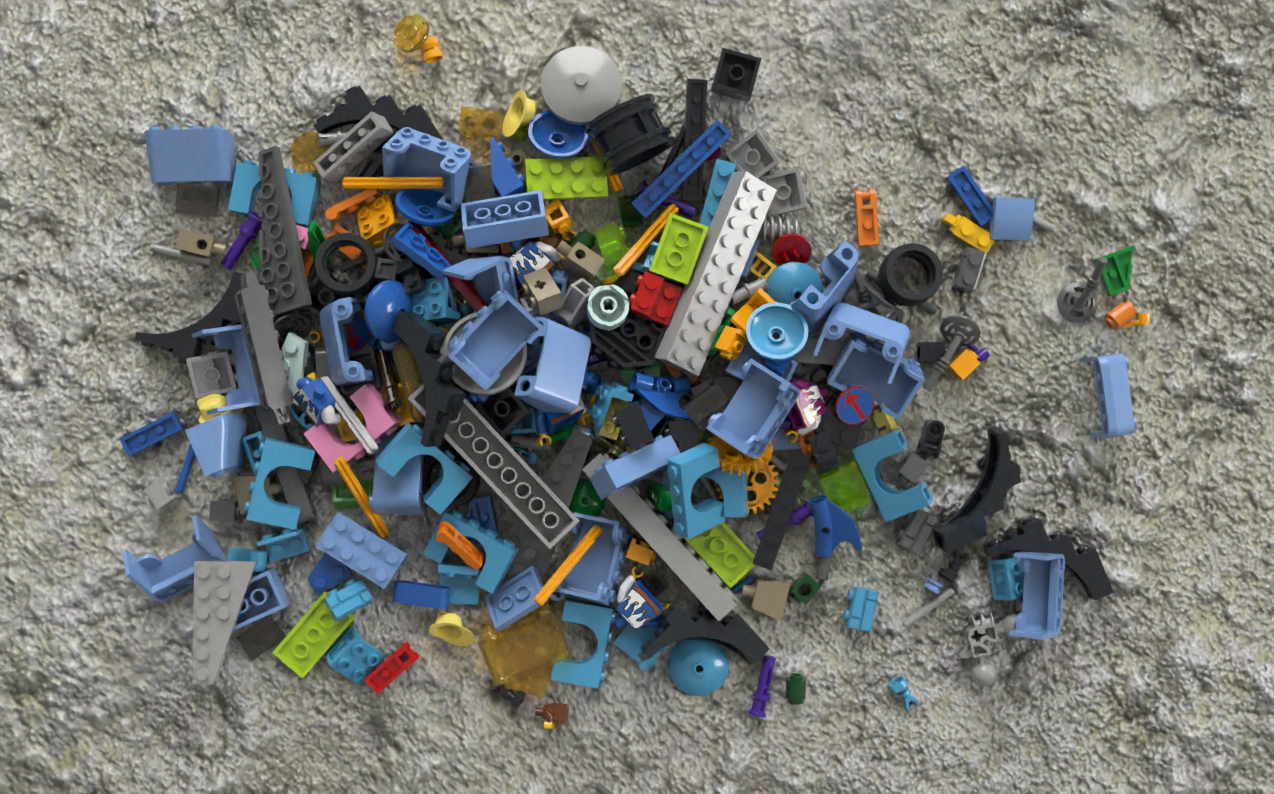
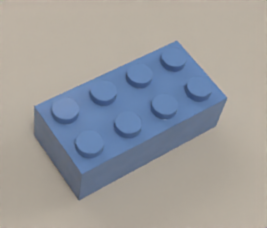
M542 190L461 204L463 232L468 249L549 235Z
M661 435L656 437L651 443L635 448L631 453L627 451L619 455V458L616 460L612 458L604 462L601 467L594 470L595 474L589 479L600 499L603 500L668 467L667 459L680 454V451L671 435L665 438Z
M337 512L316 544L317 548L384 589H387L408 556L340 512Z
M275 567L252 577L233 631L291 604Z

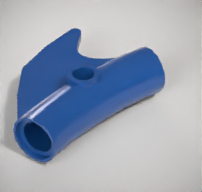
M637 372L632 374L629 381V389L636 391L655 410L673 418L691 419V415L681 409L678 404L679 399L683 395L688 394L690 390V383L686 377H656Z
M825 495L816 496L809 501L815 525L816 555L821 557L831 556L834 549L843 541L850 542L858 551L862 550L856 524L847 513L829 501Z

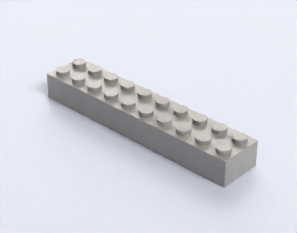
M746 171L732 172L705 236L689 283L684 286L654 358L686 374L699 376L776 189Z
M423 383L407 399L425 417L426 396ZM464 398L460 412L452 413L444 438L542 543L551 549L579 522L578 518Z
M600 452L582 470L590 478L595 474V469L601 467L604 462L612 458L607 452L605 454ZM636 484L607 497L718 621L737 605L734 601L736 599L735 594L727 586L725 588L721 586L723 582L714 571L710 573L707 570L709 568L708 564L701 557L697 559L694 556L696 552L688 542L683 543L680 540L682 537L675 533L674 527L670 529L667 526L668 520L661 512L657 514L653 510L655 507L647 497L643 499L640 496L641 490Z

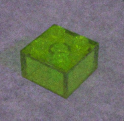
M618 222L594 229L602 258L605 259L604 264L607 272L614 270V267L630 250L629 245L625 246L624 244L626 234L623 226L619 227Z
M855 460L840 465L839 469L817 475L827 499L840 507L844 512L872 501Z

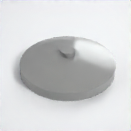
M588 46L570 47L557 53L547 63L541 78L542 96L548 109L560 120L574 125H587L594 118L617 105L621 95L620 73L613 60L602 51Z
M477 313L462 318L450 329L443 346L444 356L449 358L447 352L448 343L455 336L457 338L463 333L462 328L469 321L473 323L478 318ZM525 345L500 371L501 376L487 391L457 364L451 379L460 388L473 394L493 395L503 392L515 384L518 377L522 375L527 362V346Z

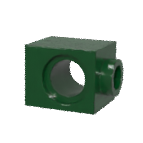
M803 571L789 590L792 592L791 597L800 604L802 601L807 604L822 586ZM807 584L809 587L808 592L800 594L799 587Z

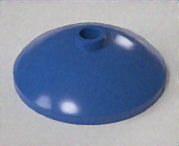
M550 110L536 115L528 127V138L531 145L539 153L550 158L567 159L574 157L585 149L588 142V134L584 131L586 125H574L557 118Z
M402 189L396 196L395 205L399 213L407 220L418 225L430 227L444 225L450 222L456 212L437 206V202L443 197L444 193L433 189ZM447 200L446 203L451 204V200Z
M393 280L383 281L372 289L365 305L366 325L370 333L382 342L390 343L401 339L392 330L398 311L413 312L412 296L405 294L402 283Z

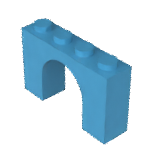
M244 160V163L237 162L228 210L233 213L248 215L250 211L254 212L257 194L261 189L259 166H256L255 162ZM284 168L287 185L292 195L291 204L295 224L310 227L314 219L321 180L315 177L316 174L310 172H303V175L296 174V170Z
M408 422L375 459L376 463L394 477L405 463L416 455L427 454L439 460L441 464L440 475L423 495V499L426 504L441 515L473 478L469 472L471 468L464 462L458 463L455 460L456 456L448 449L444 451L439 446H423L420 443L423 429L417 424L411 425Z
M900 428L860 443L852 449L853 460L855 463H858L861 469V477L867 482L870 496L872 499H875L879 515L884 517L885 522L927 507L933 502L925 482L906 490H894L885 485L880 477L879 465L881 460L904 450L908 446Z
M267 437L265 442L260 443L258 454H262L260 462L255 463L253 474H257L255 482L251 481L248 492L252 494L251 501H246L243 512L247 514L246 520L296 530L301 507L273 500L265 490L264 480L271 470L279 466H291L310 471L315 453L314 448Z
M702 443L667 459L675 533L684 538L691 539L725 522L724 505L722 502L708 498L693 506L691 503V491L696 480L701 475L720 467L718 448Z
M722 467L700 476L711 478L720 485L724 496V517L748 516L747 474L744 471L741 472L740 476H738L737 471L730 475V470L722 472ZM664 469V485L670 488L667 469ZM665 511V518H673V512Z
M453 509L444 512L440 522H449L463 536L475 538L484 547L486 562L475 584L491 594L495 593L505 578L519 548L515 546L513 541L498 537L497 532L491 529H484L478 521L463 517L464 514L459 510ZM437 526L423 554L441 564L447 561L451 550L448 545L436 540Z
M566 598L562 621L579 623L590 627L597 636L598 646L595 652L584 660H572L555 656L551 680L598 689L599 683H603L605 671H602L603 663L607 664L609 652L605 651L606 644H610L612 632H609L610 624H614L616 612H612L613 606Z

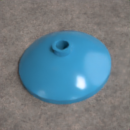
M788 262L778 266L771 272L766 280L768 288L764 290L775 302L789 305L791 302L796 301L810 284L823 293V283L819 274L811 266L802 262ZM795 292H800L799 297H794ZM810 293L807 295V300L809 303L815 304L817 297Z
M768 303L760 306L750 315L746 325V337L751 348L760 356L770 360H786L794 357L804 348L808 339V325L804 316L796 308L785 303ZM776 335L779 339H774L773 336Z
M697 639L682 640L675 646L669 658L671 679L681 691L689 695L704 696L713 693L724 683L727 677V655L721 645L714 642ZM698 665L703 667V670L700 672L696 671Z

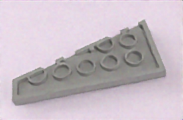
M194 561L192 684H214L216 682L226 648L229 645L232 631L235 628L247 588L250 585L251 577L258 561Z

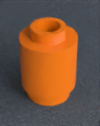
M1128 301L1120 303L1105 315V322L1109 328L1119 330L1134 319L1137 311Z

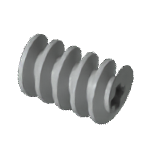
M772 216L768 218L767 222L764 219L757 235V240L760 235H762L763 241H766L767 237L770 236L771 242H774L775 237L779 238L782 235H799L797 219H793L791 224L789 218H785L783 223L780 217H777L775 222Z

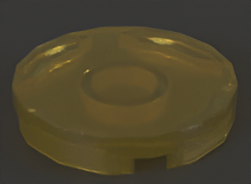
M417 13L412 16H405L394 29L395 39H393V43L400 51L405 53L418 50L428 38L430 31L429 23L423 16Z
M316 132L303 133L293 141L291 146L292 160L301 170L306 172H318L313 162L331 147L330 145L320 146L319 134Z

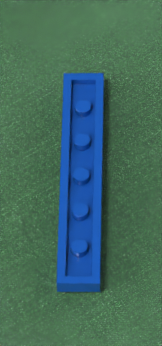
M719 120L715 121L631 203L633 208L645 219L732 134Z

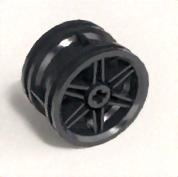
M653 94L641 95L614 106L585 126L584 131L590 135V143L596 144L602 156L601 166L607 167L605 170L606 176H614L633 169L655 158L675 144V138L673 136L669 137L671 134L670 128L663 127L657 114L660 107L657 103H653L655 101Z

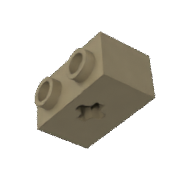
M546 267L523 275L525 283L522 285L523 292L526 297L530 296L531 306L533 309L538 310L540 316L564 307L561 292Z

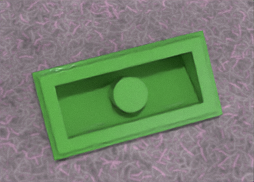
M360 482L367 496L373 495V482ZM346 484L333 485L332 503L335 508L360 507Z

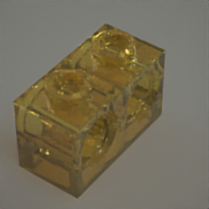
M461 106L458 131L460 134H463L462 137L474 139L475 136L483 137L482 140L490 142V138L493 136L494 139L500 140L503 121L502 112ZM469 119L476 121L475 126L472 128L465 126ZM489 122L496 124L492 131L485 129L486 124Z

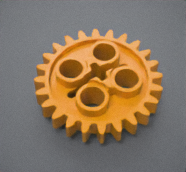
M711 433V438H708V444L718 448L719 464L722 467V472L730 470V475L734 471H737L738 476L741 475L742 471L749 475V470L756 473L757 467L763 469L764 464H768L769 459L772 458V440L759 458L754 459L743 453L742 460L740 451L713 433Z
M764 464L763 469L757 467V472H754L751 476L750 482L752 484H747V491H755L756 498L748 500V513L749 509H753L754 513H757L756 507L764 510V503L771 505L769 497L776 498L772 491H778L774 484L780 483V481L774 479L778 475V472H772L775 464ZM757 473H764L766 475V480L763 483L755 481ZM721 487L715 489L717 492L722 491ZM723 491L722 494L719 496V499L724 498Z

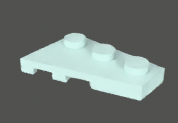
M288 333L281 349L284 355L282 362L289 377L287 381L288 387L294 396L300 390L297 388L296 382L304 376L309 342L294 333ZM293 398V401H292V402H293L294 404H296V405L299 406V404H298V403L296 402V400Z

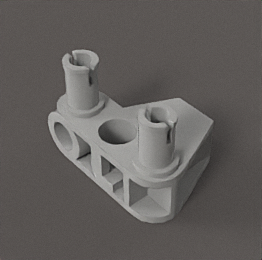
M571 276L568 280L570 287L562 299L564 307L555 310V316L565 320L570 328L576 326L588 318L586 311L589 296L594 289L602 285L598 283L590 284L583 278L577 280L574 276Z

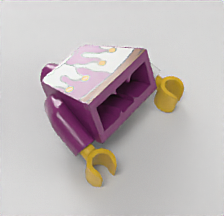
M801 380L789 381L800 389V395L788 413L794 430L789 429L784 432L785 436L794 433L793 437L788 439L791 443L796 442L799 435L803 436L815 430L822 419V415L827 410L824 400L828 398L827 390L825 388L819 389L816 384L809 385L808 382Z

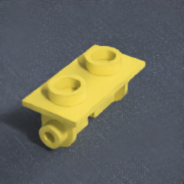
M612 397L599 435L618 440L621 428L615 426L611 416L615 415L613 410L629 404L628 401Z
M880 408L872 411L874 414L872 417L877 427H886V429L880 431L881 435L900 428L903 434L901 427L896 425L894 417L882 412Z

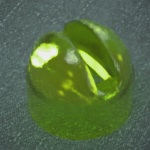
M519 127L512 135L513 139L516 142L522 139V142H524L528 138V128Z

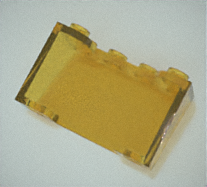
M544 603L543 606L538 607L539 609L526 614L501 631L496 630L493 624L482 628L478 644L495 687L514 680L515 673L551 660L552 664H556L572 658L555 605Z

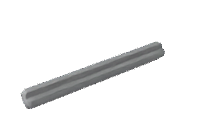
M328 376L321 377L320 380L327 386V389L336 400L335 408L367 453L374 455L379 450L376 442Z

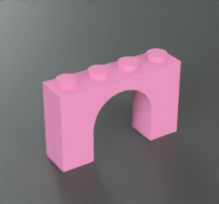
M372 383L363 385L350 396L363 414L366 421V430L377 445L382 442L381 438L385 434L389 436L398 429L396 426L401 421L393 410H386L384 408L385 400ZM325 422L318 427L314 425L304 433L305 437L333 473L338 471L334 466L335 458L343 456L349 467H351L350 462L354 459L359 460L367 454L360 442L356 444L344 442L330 424Z

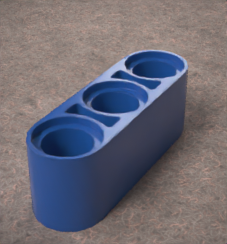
M406 580L394 581L393 602L448 609L450 587Z

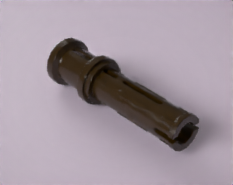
M382 350L376 353L382 381L380 391L384 395L385 400L383 405L386 410H395L402 406V400L399 399L398 395L399 386L394 382L389 352Z

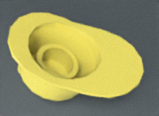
M520 90L515 94L503 120L502 132L506 137L512 136L519 127L529 125L535 117L538 103L528 99L524 91Z
M211 394L197 401L201 413L199 417L200 423L225 413H240L243 409L208 415V410L225 407L226 397L220 394Z
M439 611L435 624L429 627L431 635L456 646H468L475 640L473 633L463 627L462 620L457 614Z

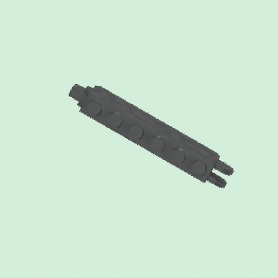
M248 271L240 277L242 289L235 294V300L261 408L265 411H271L276 425L290 422L289 406L293 405V393L288 387L287 381L289 377L282 362L284 355L278 345L279 335L273 324L274 314L270 310L268 303L269 293L265 290L264 285H259L256 273Z

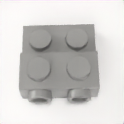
M760 128L754 130L725 152L729 160L736 164L735 168L738 172L746 171L756 178H760L783 161L780 158L783 156L777 146L773 147L769 142L771 140L769 133L765 129L762 131Z
M795 168L760 177L761 181L776 189L767 211L769 217L810 208L809 203H812V196L810 191L806 190L805 184L808 183L806 171L803 172L801 168Z
M229 350L210 352L206 355L186 359L196 399L238 389L237 374L233 368L235 360Z

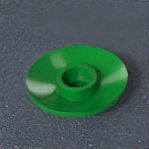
M581 480L577 483L569 510L573 514L575 512L596 517L603 510L605 499H600L591 481ZM583 497H587L589 499V502L587 504H583L581 502V499Z

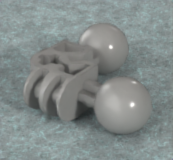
M991 612L988 614V618H984L980 614L976 621L972 616L970 617L971 625L964 631L965 645L959 656L962 659L974 658L975 665L971 670V677L976 685L988 687L995 682L997 677L995 667L987 662L986 655H990V650L984 644L986 639L993 643L998 642V636L1006 635L1010 639L1022 638L1009 636V631L1016 630L1014 628V618L1018 614H1011L1001 624L996 625ZM974 631H977L979 633L978 635H976V639L972 637V635H974Z

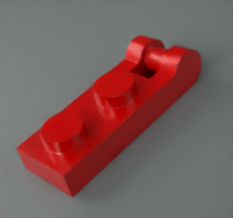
M408 641L364 679L376 694L380 693L420 657L417 652L410 648L411 645ZM402 653H405L408 657L405 662L400 657Z

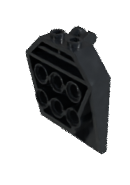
M633 265L613 284L620 287L627 295L637 293L639 287L635 285L639 275L644 276L643 272L633 270ZM610 304L608 306L604 305L605 310H611L612 306ZM629 311L625 321L619 327L609 331L594 326L588 318L592 351L598 355L597 358L599 360L606 357L609 360L607 364L609 368L613 367L616 370L620 368L622 371L651 368L658 360L654 357L667 329L666 326L664 328H657L655 322ZM627 325L631 326L634 329V333L626 334L623 328ZM642 338L648 339L650 346H641L639 340Z

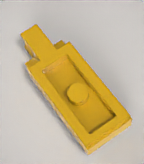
M947 213L942 219V222L950 226L948 230L953 236L974 249L987 253L995 241L990 240V233L964 216L958 214L955 217Z

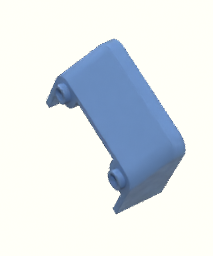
M494 256L466 259L442 270L444 275L464 280L475 279L477 293L488 306L492 303L491 298L499 290L501 292L506 290L519 303L513 265L508 257Z
M841 302L834 305L824 325L813 356L815 358L819 357L826 338L838 340L843 336L846 328L885 342L882 349L883 357L895 364L887 385L891 386L910 337L909 328L904 324Z
M242 325L204 329L192 334L193 338L213 335L216 347L221 350L232 349L235 360L234 364L239 389H234L227 393L225 407L208 410L207 414L261 405Z
M1122 353L1079 358L1080 362L1093 361L1102 431L1089 433L1090 437L1114 438L1132 434L1134 429L1137 428V421L1133 417L1127 374L1129 367L1127 357H1124Z
M197 515L192 516L195 530L192 533V540L195 543L162 559L155 555L146 554L137 559L128 550L122 551L126 576L155 601L164 602L194 588V561H226L212 530Z
M1037 552L1014 553L1013 557H1018V567L1022 572H1025L1023 609L1018 616H1015L1014 628L1016 630L1009 631V636L1037 640L1058 636L1062 622L1064 555Z

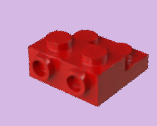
M645 271L644 276L639 275L635 286L639 287L637 293H632L629 299V305L631 306L629 312L667 327L683 288Z

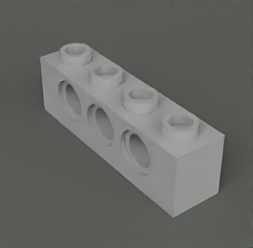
M371 111L313 163L323 179L337 183L394 132L385 117Z

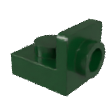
M637 194L618 197L623 227L633 228L643 224L641 215L631 205L638 197Z

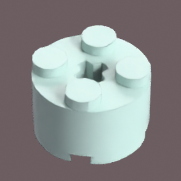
M602 285L594 289L589 296L586 311L591 323L600 329L608 331L619 327L625 321L629 311L627 294L616 285ZM610 304L612 306L611 310L604 309V305L608 306Z

